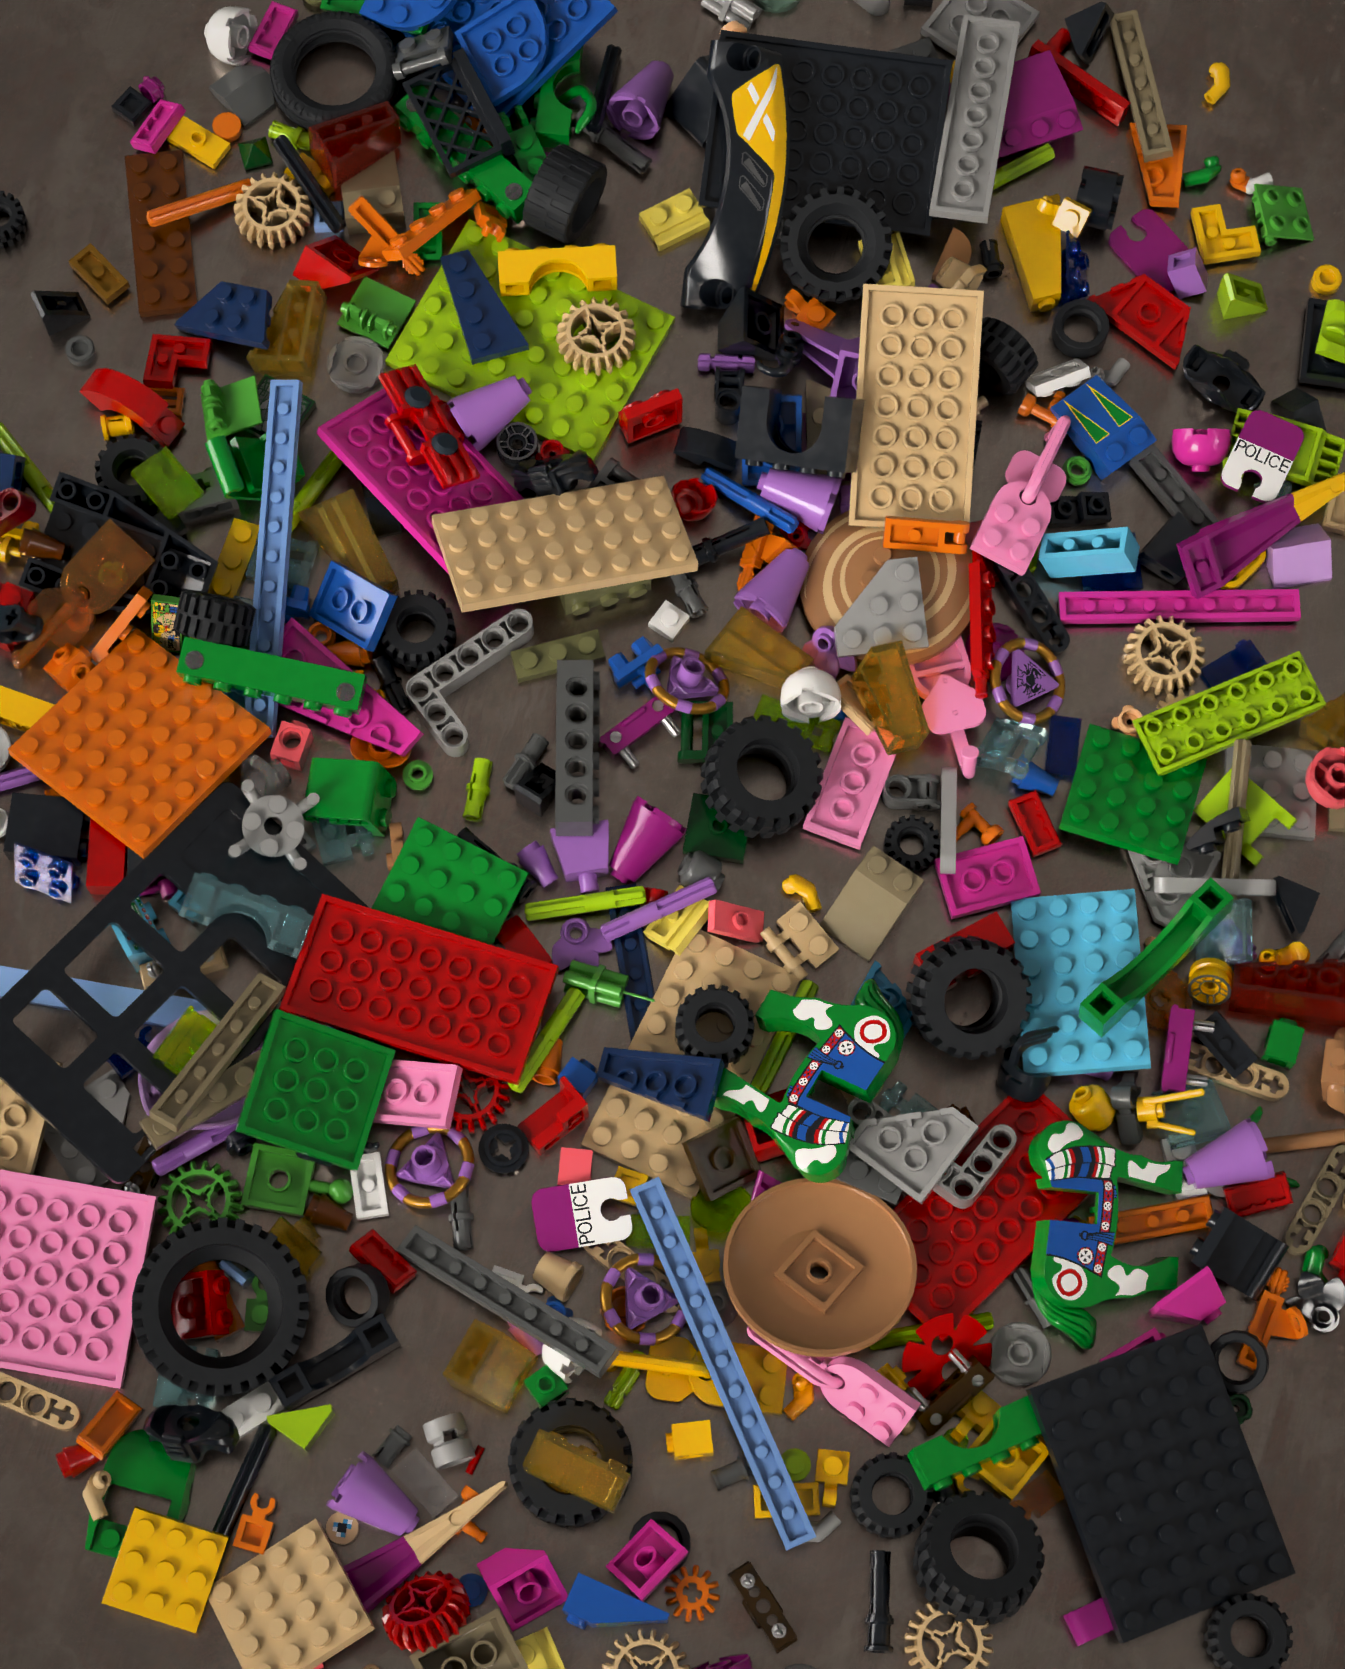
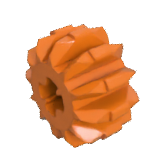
M694 1565L692 1576H688L687 1569L683 1566L680 1568L682 1580L674 1574H671L669 1577L677 1585V1588L665 1587V1593L676 1594V1597L666 1600V1605L672 1606L678 1603L679 1606L674 1610L673 1615L678 1617L683 1609L686 1610V1622H691L692 1612L696 1611L698 1620L703 1621L704 1614L701 1608L704 1607L711 1614L715 1611V1608L707 1600H720V1595L709 1593V1590L716 1589L719 1586L718 1581L706 1584V1581L711 1576L709 1570L704 1572L700 1578L697 1577L699 1573L698 1565ZM689 1585L697 1586V1592L702 1593L701 1598L698 1599L696 1597L693 1603L688 1602L687 1595H683V1590L685 1588L689 1590Z

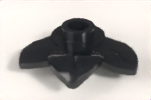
M1302 1272L1298 1281L1299 1296L1286 1299L1284 1301L1286 1308L1296 1306L1301 1311L1305 1321L1309 1322L1314 1329L1320 1332L1334 1330L1341 1319L1339 1310L1345 1304V1284L1343 1280L1337 1276L1325 1283L1321 1277L1312 1272ZM1320 1311H1327L1330 1315V1319H1322L1320 1317Z

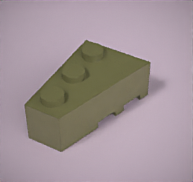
M651 579L559 595L565 615L572 613L573 615H581L598 605L604 607L611 606L621 598L628 596L636 598L646 594L647 590H651Z

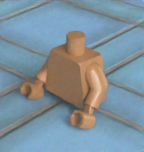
M1345 1027L1338 1029L1333 1039H1326L1321 1075L1323 1101L1327 1102L1331 1108L1345 1114Z

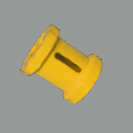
M105 414L100 415L105 441H110L111 437L135 434L133 420L127 416L107 417Z

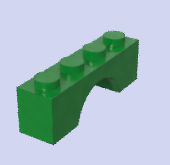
M584 45L541 86L540 92H535L533 108L538 109L537 117H531L530 124H532L542 147L555 148L560 144L570 147L573 113L571 109L559 102L555 96V91L563 80L580 74Z
M1027 1395L996 1411L993 1415L992 1436L986 1444L977 1448H961L953 1445L940 1435L912 1448L907 1457L924 1491L934 1487L937 1492L954 1483L952 1478L960 1474L968 1478L982 1470L981 1465L992 1460L995 1465L1010 1458V1451L1020 1447L1023 1452L1040 1443L1038 1438H1040L1042 1433Z

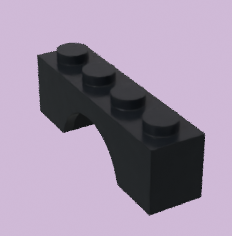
M383 1313L355 1328L346 1338L333 1347L308 1360L297 1362L275 1375L269 1381L284 1408L289 1412L401 1345Z

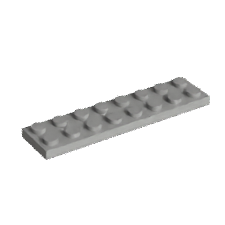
M963 14L929 216L988 223L1021 22Z

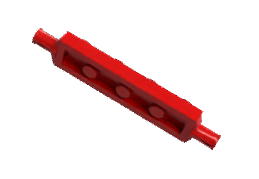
M972 550V563H969L971 673L975 681V697L984 699L988 697L987 683L990 682V670L995 669V666L992 664V659L995 657L993 643L996 642V632L992 622V616L996 613L995 604L992 599V589L995 587V580L992 572L986 569L984 556Z

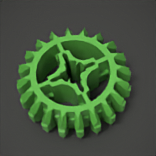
M204 1160L201 1164V1169H198L196 1162L191 1161L190 1171L186 1172L185 1168L181 1165L178 1167V1171L181 1174L178 1178L172 1173L168 1175L173 1184L171 1186L167 1184L161 1185V1189L168 1193V1195L158 1196V1202L166 1206L159 1208L157 1212L160 1216H167L161 1223L164 1228L172 1226L169 1234L181 1230L183 1226L190 1222L194 1223L202 1217L209 1218L210 1220H218V1217L234 1221L240 1219L233 1212L243 1211L244 1206L234 1201L242 1199L243 1193L242 1191H234L240 1184L237 1179L229 1181L232 1176L229 1170L221 1173L222 1167L216 1163L211 1171H209L210 1165L207 1160ZM198 1180L213 1181L211 1185L207 1184L199 1190L193 1189L188 1185ZM223 1188L226 1202L224 1210L220 1215L214 1208V1201L219 1196L217 1194L219 1190ZM181 1192L187 1198V1206L182 1211L184 1214L178 1219L176 1201ZM190 1195H193L196 1199L204 1200L211 1212H208L205 1208L197 1207Z

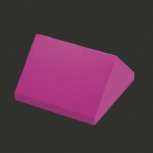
M650 1519L605 1567L637 1599L644 1602L686 1558L688 1551L654 1520Z

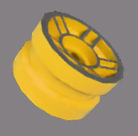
M1208 957L1195 961L1191 965L1187 989L1189 996L1195 1002L1207 1006L1220 1005L1226 1002L1231 996L1233 971L1225 961L1218 958Z

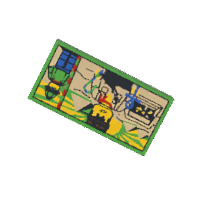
M153 594L151 598L152 640L169 652L181 653L184 635L173 628L180 597Z

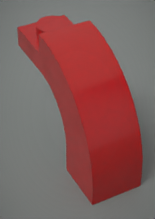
M107 368L96 369L79 391L100 411L113 410L127 416L163 447H169L185 425L183 421L167 408L169 403L157 393L132 377L116 370Z

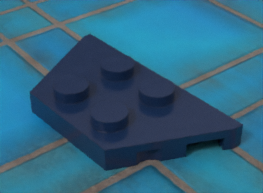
M221 281L180 317L174 325L180 332L268 350L270 341L266 338L267 328L271 327L269 313L272 308V296L264 289Z

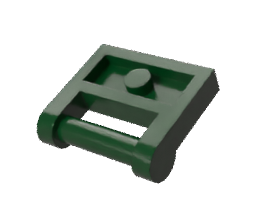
M690 701V702H693V703H706V702H709V701ZM726 702L717 711L703 714L702 750H693L694 714L678 711L681 714V751H678V763L693 764L706 762L704 758L708 750L722 732H725L733 724V702Z

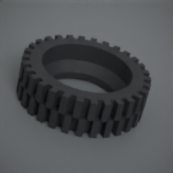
M218 1217V1220H209L208 1218L200 1220L199 1223L193 1225L191 1223L187 1224L181 1230L172 1232L146 1258L135 1282L132 1296V1323L137 1342L145 1358L170 1383L188 1392L204 1396L225 1397L239 1393L242 1394L263 1385L273 1378L288 1364L296 1353L304 1337L306 1323L309 1318V1292L306 1290L307 1282L305 1276L300 1271L299 1262L290 1254L291 1250L286 1244L282 1245L277 1240L278 1237L273 1233H267L262 1230L263 1227L257 1224H247L245 1220L241 1219L234 1221ZM215 1260L232 1261L248 1268L262 1283L268 1299V1317L258 1339L242 1352L226 1357L207 1356L190 1348L178 1335L171 1315L173 1294L181 1279L196 1266Z

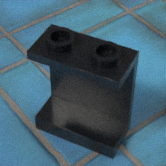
M12 792L3 852L9 860L21 861L22 855L72 859L76 866L82 867L83 857H88L89 839H86L87 830L90 828V817L64 797Z

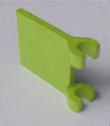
M1232 768L1193 810L1206 823L1228 811ZM1249 778L1246 809L1250 821L1244 823L1241 854L1256 867L1264 857L1251 844L1274 819H1277L1288 830L1297 822V819ZM1223 830V831H1222V834H1223V838L1225 839V834H1226V833H1224V830Z

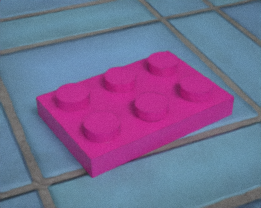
M1023 836L956 853V874H940V858L934 860L951 919L1041 895Z

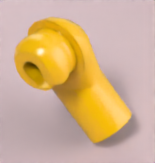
M1215 62L1209 67V73L1214 78V84L1204 94V98L1210 104H1215L1231 86L1230 70L1223 62Z
M798 874L789 875V878L783 880L782 888L785 893L794 894L796 892L801 895L805 907L810 913H815L822 909L815 885Z

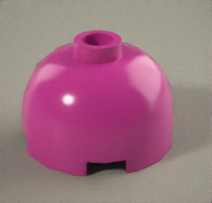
M1217 428L1173 429V435L1171 436L1172 451L1180 463L1192 466V472H1210V466L1220 464L1228 456L1232 436H1230L1231 430Z

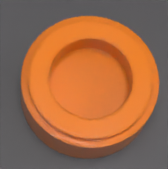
M224 112L214 118L212 128L215 135L229 143L236 141L241 136L242 125L238 116L230 112Z

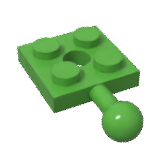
M254 1143L241 1204L248 1208L304 1217L309 1192L324 1193L329 1195L336 1203L344 1204L353 1197V1188L351 1182L343 1178L336 1179L332 1183L313 1180L316 1163L299 1158L293 1150ZM277 1172H283L288 1176V1181L282 1188H274L270 1184L272 1175Z

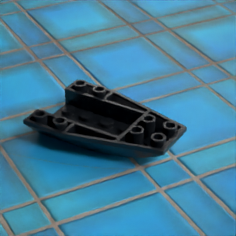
M59 472L49 499L55 503L44 533L65 543L62 558L57 560L28 557L18 585L74 606L123 611L143 585L152 591L153 594L180 597L181 591L186 590L209 592L219 564L218 561L117 492ZM110 561L114 563L118 561L125 566L128 580L125 585L120 586V589H115L99 582L98 574L100 567L105 562ZM112 573L110 575L111 578H115L116 574ZM153 594L147 600L150 604ZM151 606L145 614H151Z

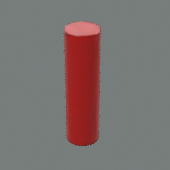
M477 1446L475 1450L476 1457L470 1460L465 1470L466 1473L473 1474L485 1448Z

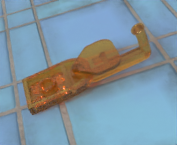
M109 518L64 567L60 578V588L43 589L29 604L27 613L41 617L44 626L36 640L28 642L22 649L13 652L12 664L14 668L23 669L49 640L58 647H63L67 642L75 646L89 631V614H99L110 609L155 559ZM83 587H86V588L89 590V593H90L89 599H88V592H87V590H86L85 588H83Z

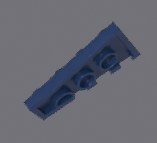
M464 250L440 257L472 365L529 350V344L470 251Z
M604 1047L596 1076L602 1082L710 1122L725 1064L721 1059Z

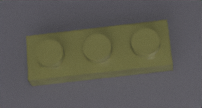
M598 629L510 652L518 683L556 674L557 660H593V663L606 661Z

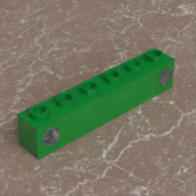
M422 84L412 89L414 95L426 98L428 90ZM406 95L395 105L398 114L397 122L405 131L409 132L411 130L415 133L417 140L424 148H432L436 152L437 158L443 164L408 95ZM433 95L432 100L440 101ZM429 106L425 116L426 118L438 120L442 109ZM448 111L444 122L457 126L460 118L452 111ZM464 123V128L473 130L466 123ZM441 128L437 139L450 143L454 132ZM460 133L456 145L469 148L473 137ZM479 138L475 150L485 152L493 147L485 140ZM453 151L449 160L452 167L463 163L466 154ZM499 155L458 175L465 184L470 182L477 188L484 201L490 200L494 203L496 210L503 218H510L517 225L523 220L524 203L532 181L505 157Z
M185 636L176 671L186 684L201 686L202 682L214 684L213 689L223 692H231L232 688L244 691L243 695L256 699H261L262 695L274 697L273 701L276 703L291 705L292 701L304 703L303 708L321 712L322 707L333 709L334 715L351 718L352 714L360 715L367 684L365 674Z

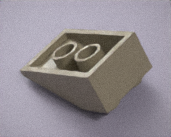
M394 147L337 155L348 234L368 233L348 211V207L359 196L367 198L371 205L385 217L394 229L406 227Z
M873 845L855 869L820 923V926L829 936L867 962H870L922 890L924 880Z
M498 1608L460 1628L459 1635L450 1636L449 1643L443 1641L438 1644L437 1650L432 1646L428 1647L425 1653L419 1650L409 1656L415 1669H529Z

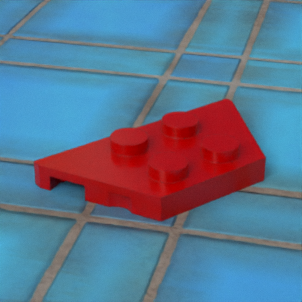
M1146 274L1137 276L1128 283H1120L1113 286L1110 291L1095 296L1094 294L1087 299L1097 303L1105 310L1110 323L1174 370L1178 368L1191 307Z

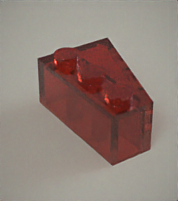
M388 101L308 127L311 155L334 189L402 145L400 118Z

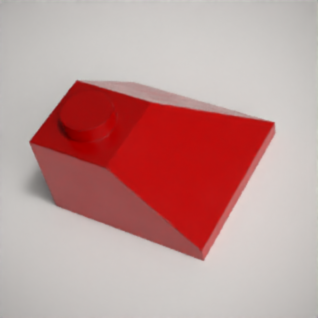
M333 235L305 245L292 275L298 278L306 288L317 291L350 283L378 272L380 267L360 266L358 264V256L361 252L338 236Z

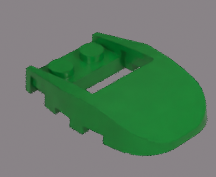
M144 1429L129 1432L121 1437L112 1448L103 1469L111 1475V1484L171 1500L167 1516L182 1521L184 1516L187 1515L191 1503L189 1496L191 1484L194 1483L195 1463L171 1460L161 1442H149V1435L146 1434ZM107 1489V1491H106V1493H105V1495H104V1497H103V1499H102L103 1502H105V1498H106L108 1489ZM89 1514L85 1550L117 1558L128 1526L104 1519L93 1521Z

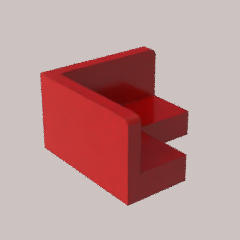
M565 1076L559 1079L560 1092L517 1126L525 1134L528 1142L539 1156L589 1117L588 1103Z

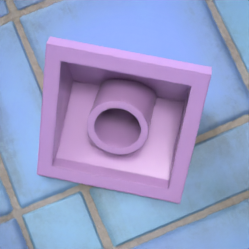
M1318 523L1294 527L1266 549L1265 560L1273 589L1312 584L1332 579L1331 539Z

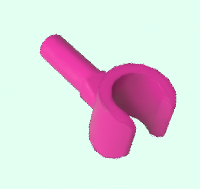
M163 879L157 885L147 887L139 896L161 893L163 900H170L178 889L169 879Z

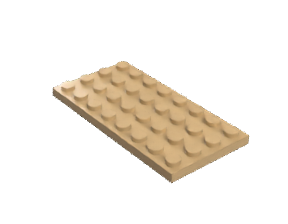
M863 284L856 399L864 400L857 470L851 473L848 526L884 528L885 516L945 521L961 520L970 523L984 291Z
M664 476L564 492L560 496L552 494L432 515V525L462 613L698 571V560Z
M700 929L680 956L676 953L674 954L653 997L655 1002L650 1003L628 1050L684 1055L685 1052L683 1050L680 1051L677 1045L678 1040L675 1037L676 1016L680 1004L684 1003L685 997L689 993L694 995L697 988L702 987L703 990H706L708 985L715 984V989H721L722 985L728 986L729 992L733 993L736 990L740 993L742 1000L746 998L749 1002V1009L753 1010L754 1014L753 1021L755 1027L748 1052L745 1056L742 1055L740 1061L736 1064H733V1062L729 1063L726 1069L751 1084L775 1032H766L760 1029L755 1014L770 990L793 996L800 980L792 972L789 974L784 968ZM711 1012L698 1019L696 1030L707 1041L721 1042L732 1035L733 1024L725 1015ZM610 1085L581 1142V1147L593 1150V1153L627 1169L648 1175L650 1180L659 1177L663 1186L695 1200L700 1186L682 1143L735 1117L736 1113L714 1107L711 1120L708 1122Z

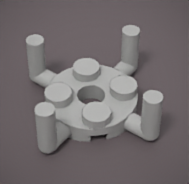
M249 779L244 780L241 790L251 804L247 808L242 820L244 838L230 846L228 855L231 858H237L249 849L267 857L285 855L295 870L302 871L307 866V862L296 850L304 834L305 826L302 814L318 804L320 800L319 795L314 792L310 793L295 804L290 799L281 795L261 797L254 788L253 781ZM275 817L281 821L282 830L279 834L270 835L265 831L264 823L268 818Z

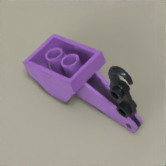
M788 319L785 321L783 334L779 336L775 352V359L780 367H768L761 360H758L757 368L768 376L784 377L791 372L792 368L801 363L802 354H805L833 378L830 396L856 399L860 337L848 340L812 327L797 319Z

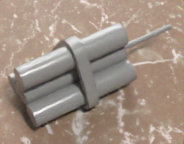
M702 0L701 6L719 16V21L723 23L725 21L728 23L738 21L740 24L745 25L747 32L762 12L760 7L749 0Z

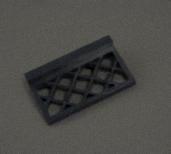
M463 48L452 53L454 58L450 64L444 66L440 64L402 83L451 179L501 154L505 158L515 154L512 140ZM453 69L456 76L452 85L439 82L442 74ZM421 84L430 86L426 98L414 95L412 89ZM436 88L449 91L445 103L432 100ZM455 93L467 96L468 99L464 108L451 105ZM429 106L442 109L438 120L426 118L425 115ZM448 111L461 114L457 126L444 122ZM467 116L480 120L476 131L463 127ZM441 128L454 132L450 143L437 139ZM460 133L473 137L469 148L456 145ZM479 138L491 141L494 147L485 152L475 150ZM453 151L466 154L463 163L452 167L449 160Z

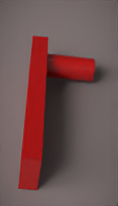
M1065 28L1059 29L1046 44L1037 39L1031 46L1028 57L1050 50L1071 95L1118 127L1124 121L1131 102L1060 54L1072 42L1069 31Z

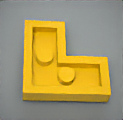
M1221 204L1192 208L1190 214L1204 265L1260 256L1261 248L1255 225L1226 229Z

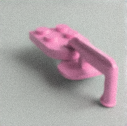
M1061 416L1052 429L1044 435L1046 445L1040 456L1023 450L1017 452L1012 457L1005 471V478L1008 484L1004 485L994 496L969 548L1021 576L1026 573L1050 522V503H1054L1059 499L1066 484L1065 472L1059 466L1053 464V461L1071 425L1069 416Z
M961 636L942 653L926 661L908 665L906 668L913 689L925 700L922 704V712L928 729L940 735L950 733L962 774L965 778L972 779L976 773L979 750L977 747L968 744L964 730L982 724L986 717V708L983 699L976 698L975 689L969 686L971 682V665Z
M749 1326L747 1327V1334L752 1340L808 1381L820 1386L823 1395L834 1408L888 1447L891 1446L921 1405L920 1402L861 1360L847 1357L846 1355L811 1357L795 1354L769 1343Z

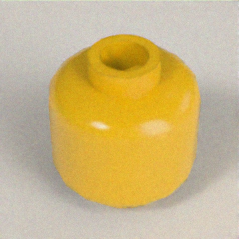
M1091 1084L1077 1088L1069 1103V1111L1079 1124L1090 1131H1102L1109 1127L1114 1120L1116 1110L1112 1107L1111 1098L1099 1085Z

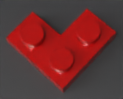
M153 334L143 376L144 385L150 388L174 389L178 367L208 369L212 349L211 339Z

